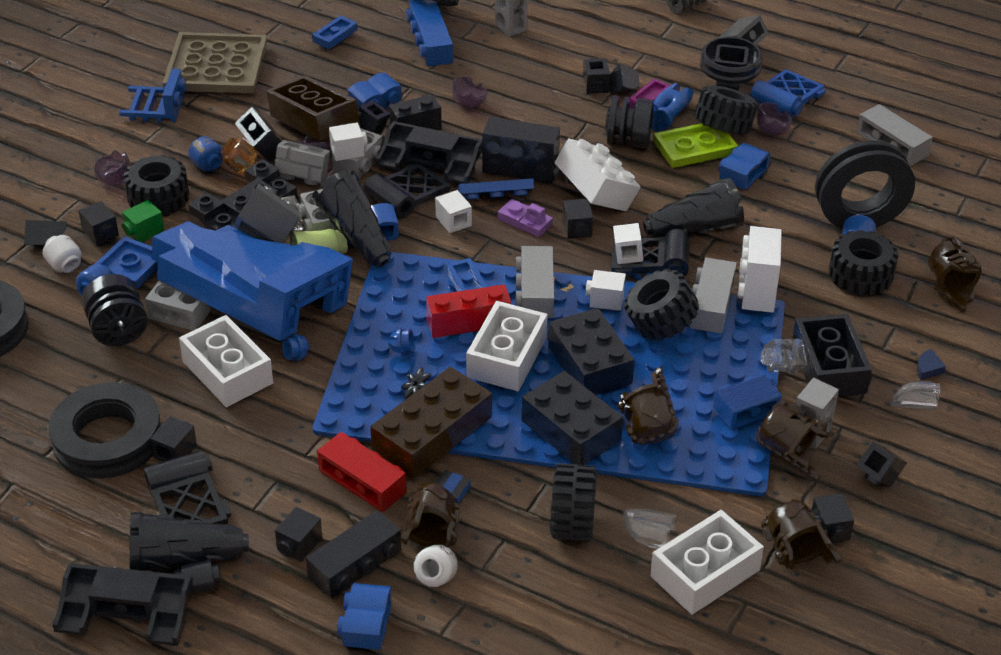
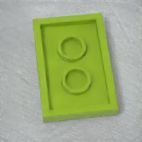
M702 123L654 133L653 142L672 168L724 158L731 155L734 148L738 147L729 133L715 130Z

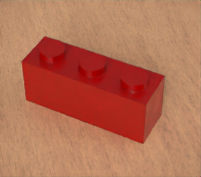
M505 284L426 296L427 323L432 338L479 331L496 301L511 304Z
M343 432L337 434L317 450L318 468L321 473L382 513L407 493L406 473L402 468L391 464L382 458L379 453L369 450L357 439L351 438Z

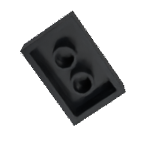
M489 117L482 133V172L553 183L554 170L558 167L554 162L559 154L560 127Z
M599 308L549 322L548 347L563 370L593 394L597 395L633 384L635 359Z
M840 314L795 319L792 345L807 384L815 378L839 389L838 397L867 394L872 368L849 315Z
M565 371L522 396L521 421L573 464L585 465L621 441L623 416Z

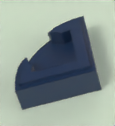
M929 349L919 358L917 374L920 380L943 374L946 366L935 352Z

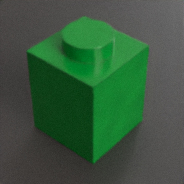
M148 200L122 212L124 222L122 223V229L126 236H131L136 241L144 242L164 232L162 212Z

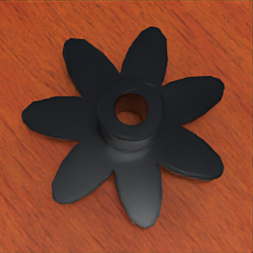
M419 368L415 375L412 373L407 375L409 382L401 386L402 390H406L404 393L405 400L426 385L425 382L431 377L430 373L424 374V369Z

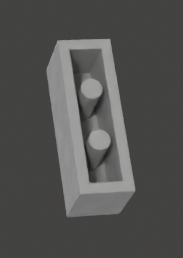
M882 105L874 106L861 113L859 117L857 134L868 141H882L894 145L902 151L910 166L929 156L933 137Z
M521 246V257L516 256V272H521V274H516V289H521V291H516V306L548 314L547 318H553V246Z
M705 257L703 268L698 267L695 282L699 284H694L692 289L698 299L699 309L696 311L698 313L696 318L691 320L690 328L723 333L737 262Z

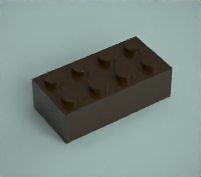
M302 76L266 90L271 117L319 142L330 141L329 127L358 123L360 126L356 99L308 76Z
M450 366L370 426L372 451L379 453L382 458L391 464L399 466L408 476L414 479L492 418V393Z

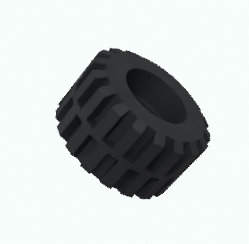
M705 86L701 90L694 116L702 124L715 130L731 134H747L751 131L759 104L755 99L743 92L722 86Z
M152 155L147 158H140L139 161H134L131 163V166L126 168L124 183L130 208L148 200L165 216L171 212L178 211V208H183L186 205L185 202L189 200L190 194L186 168L180 160H175L171 156L166 157V155Z
M858 230L857 232L849 231L847 234L840 235L839 239L834 241L829 265V276L832 277L833 283L838 284L839 288L846 289L849 293H858V295L880 294L893 283L898 260L897 247L892 245L890 239H885V236L881 234H875L872 231L865 232L863 230Z
M670 269L658 270L653 274L644 276L642 280L635 283L634 287L630 288L629 294L624 300L626 302L624 309L643 338H648L651 341L655 339L661 341L667 337L669 339L674 337L675 334L681 333L685 327L692 323L691 320L696 318L698 314L696 311L699 309L698 299L683 274L676 270L671 271Z
M558 463L553 479L550 533L553 539L589 542L592 538L597 482L595 466Z

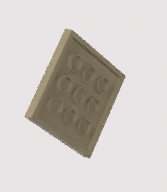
M179 32L164 76L163 87L166 86L171 69H181L182 78L186 79V91L198 93H255L267 46V35Z

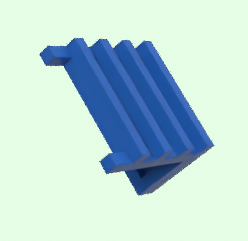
M171 69L165 87L129 86V92H136L130 110H120L119 115L129 117L131 121H134L135 117H143V121H148L149 118H157V122H162L163 118H169L171 122H176L185 96L184 92L186 91V79L182 78L181 69ZM144 93H149L144 110L138 111ZM157 93H162L158 110L152 111Z

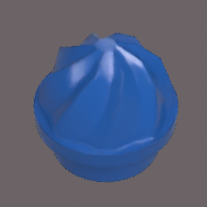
M401 327L391 332L388 338V345L391 350L402 355L408 354V351H414L415 337L411 329L405 330L404 327Z
M292 334L282 342L283 355L288 360L300 361L308 355L310 344L304 336Z

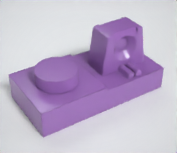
M511 199L498 211V220L537 237H540L553 225V217L546 215L545 208L534 203L527 206Z

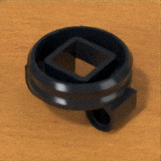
M721 37L708 42L702 48L700 68L704 74L717 81L716 86L739 91L740 83L753 80L760 74L763 55L755 44L746 39Z

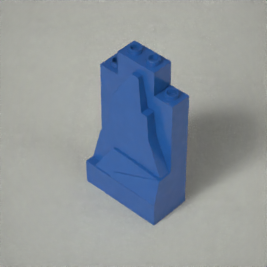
M189 221L153 236L151 258L158 262V280L279 341L297 332L300 308L323 296L322 310L330 314L347 305L353 261L352 258L328 247L304 242L298 245H289L265 241L230 225L214 231L202 228Z

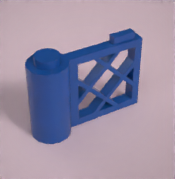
M785 69L766 82L758 80L754 84L750 96L759 105L793 118L801 113L805 103L814 97H821L825 94L826 89H824L825 85Z

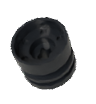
M613 95L606 116L605 131L607 134V145L614 146L616 135H619V146L623 147L628 136L631 137L632 148L648 150L654 100L638 98L635 108H630L629 97H625L623 107H620V96Z
M120 274L100 276L90 282L83 290L81 297L82 306L91 332L99 343L107 346L129 344L139 338L145 331L148 323L147 313L140 300L136 285L130 278Z

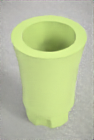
M338 229L291 231L290 245H298L304 242L328 247L341 254L348 251L347 239Z

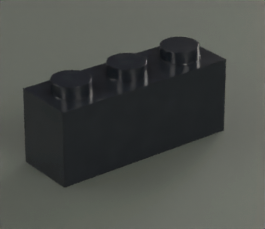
M378 510L374 511L306 557L308 578L330 598L346 591L354 582L364 575H369L376 567L386 560L394 558L402 550L401 530Z

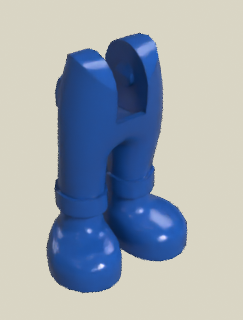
M674 83L659 93L654 100L653 130L661 132L668 129L675 117L689 105L694 91L685 87L680 92V85Z

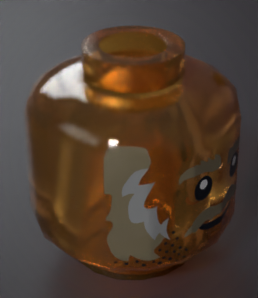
M242 137L229 139L221 150L223 162L237 173L245 172V169L258 162L256 159L257 150Z

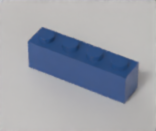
M409 0L406 18L407 22H410L411 33L415 37V44L419 46L420 57L425 59L427 66L453 63V43L437 2L432 0Z

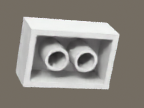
M568 138L554 163L590 203L627 211L641 188L634 180L635 176L623 169L622 163L609 154L610 150L606 146L599 143L593 145L583 139L577 141Z
M750 226L749 235H744L737 296V298L742 299V309L774 313L781 265V229Z
M496 301L466 353V377L519 391L547 338L548 314Z
M227 315L179 337L184 364L225 407L273 384L271 359Z
M719 510L654 551L650 576L693 615L760 571L764 546L723 510Z

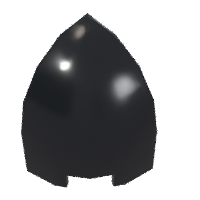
M619 63L610 73L609 91L626 94L639 86L638 72L622 63Z
M26 220L24 245L43 246L50 237L63 235L66 230L67 221Z

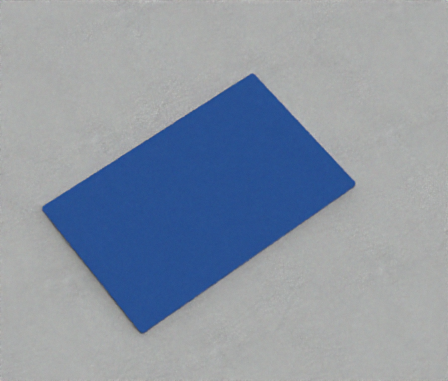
M392 252L391 260L385 266L378 268L376 265H371L313 424L314 434L335 437L340 432H343L358 441L371 442L370 426L405 401L404 393L406 390H402L401 386L409 382L407 376L409 373L415 375L419 368H423L424 374H431V377L425 382L426 384L450 366L466 376V353L479 331L432 338L427 323L426 296L457 292L446 272V264L459 260ZM473 262L487 287L505 284L511 305L516 306V291H521V289H516V274H521V272H516V267ZM553 272L555 277L553 318H547V338L520 390L515 391L471 379L492 393V418L447 453L556 468L558 463L573 464L521 421L522 396L564 371L548 347L549 322L595 309L590 307V296L585 295L587 280H592V276ZM625 281L621 311L599 309L635 359L633 384L596 395L623 416L621 441L585 465L595 466L597 474L765 496L768 486L771 451L765 446L762 447L756 439L757 430L765 417L763 420L759 419L753 423L750 422L748 425L745 424L743 427L739 426V428L735 427L731 430L714 409L713 405L715 391L724 385L731 386L743 382L748 377L755 378L766 374L767 378H769L770 382L772 381V384L777 389L785 303L781 300H775L774 313L742 309V299L737 298L738 295L731 294L722 334L692 329L690 324L684 328V331L675 334L674 337L669 339L667 337L661 341L657 339L651 341L641 336L624 309L625 297L629 294L630 288L634 287L636 283ZM569 284H571L574 287L573 289H570V291L568 292L560 290L562 288L568 287ZM401 327H404L405 330L411 329L415 337L414 351H408V354L405 355L392 351L388 345V338L391 332ZM661 367L668 386V392L671 396L673 409L675 410L676 418H678V427L671 439L655 444L638 445L633 443L632 438L628 436L626 426L630 425V422L620 412L618 402L623 392L629 394L639 387L652 384L651 373L656 372L655 369Z

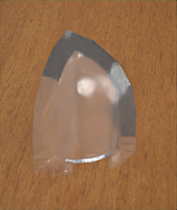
M930 381L909 382L900 387L895 393L891 406L936 410L941 391L940 384Z
M628 509L624 511L625 526L629 534L637 542L657 549L670 542L668 541L670 529H675L677 515L650 509Z

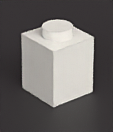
M358 123L329 127L330 147L336 161L364 156V146L368 144L365 131L361 132Z
M458 190L435 197L436 218L449 233L472 226V206Z
M639 223L613 226L617 263L624 264L643 261Z
M594 270L592 280H587L585 295L590 296V307L621 311L626 274Z

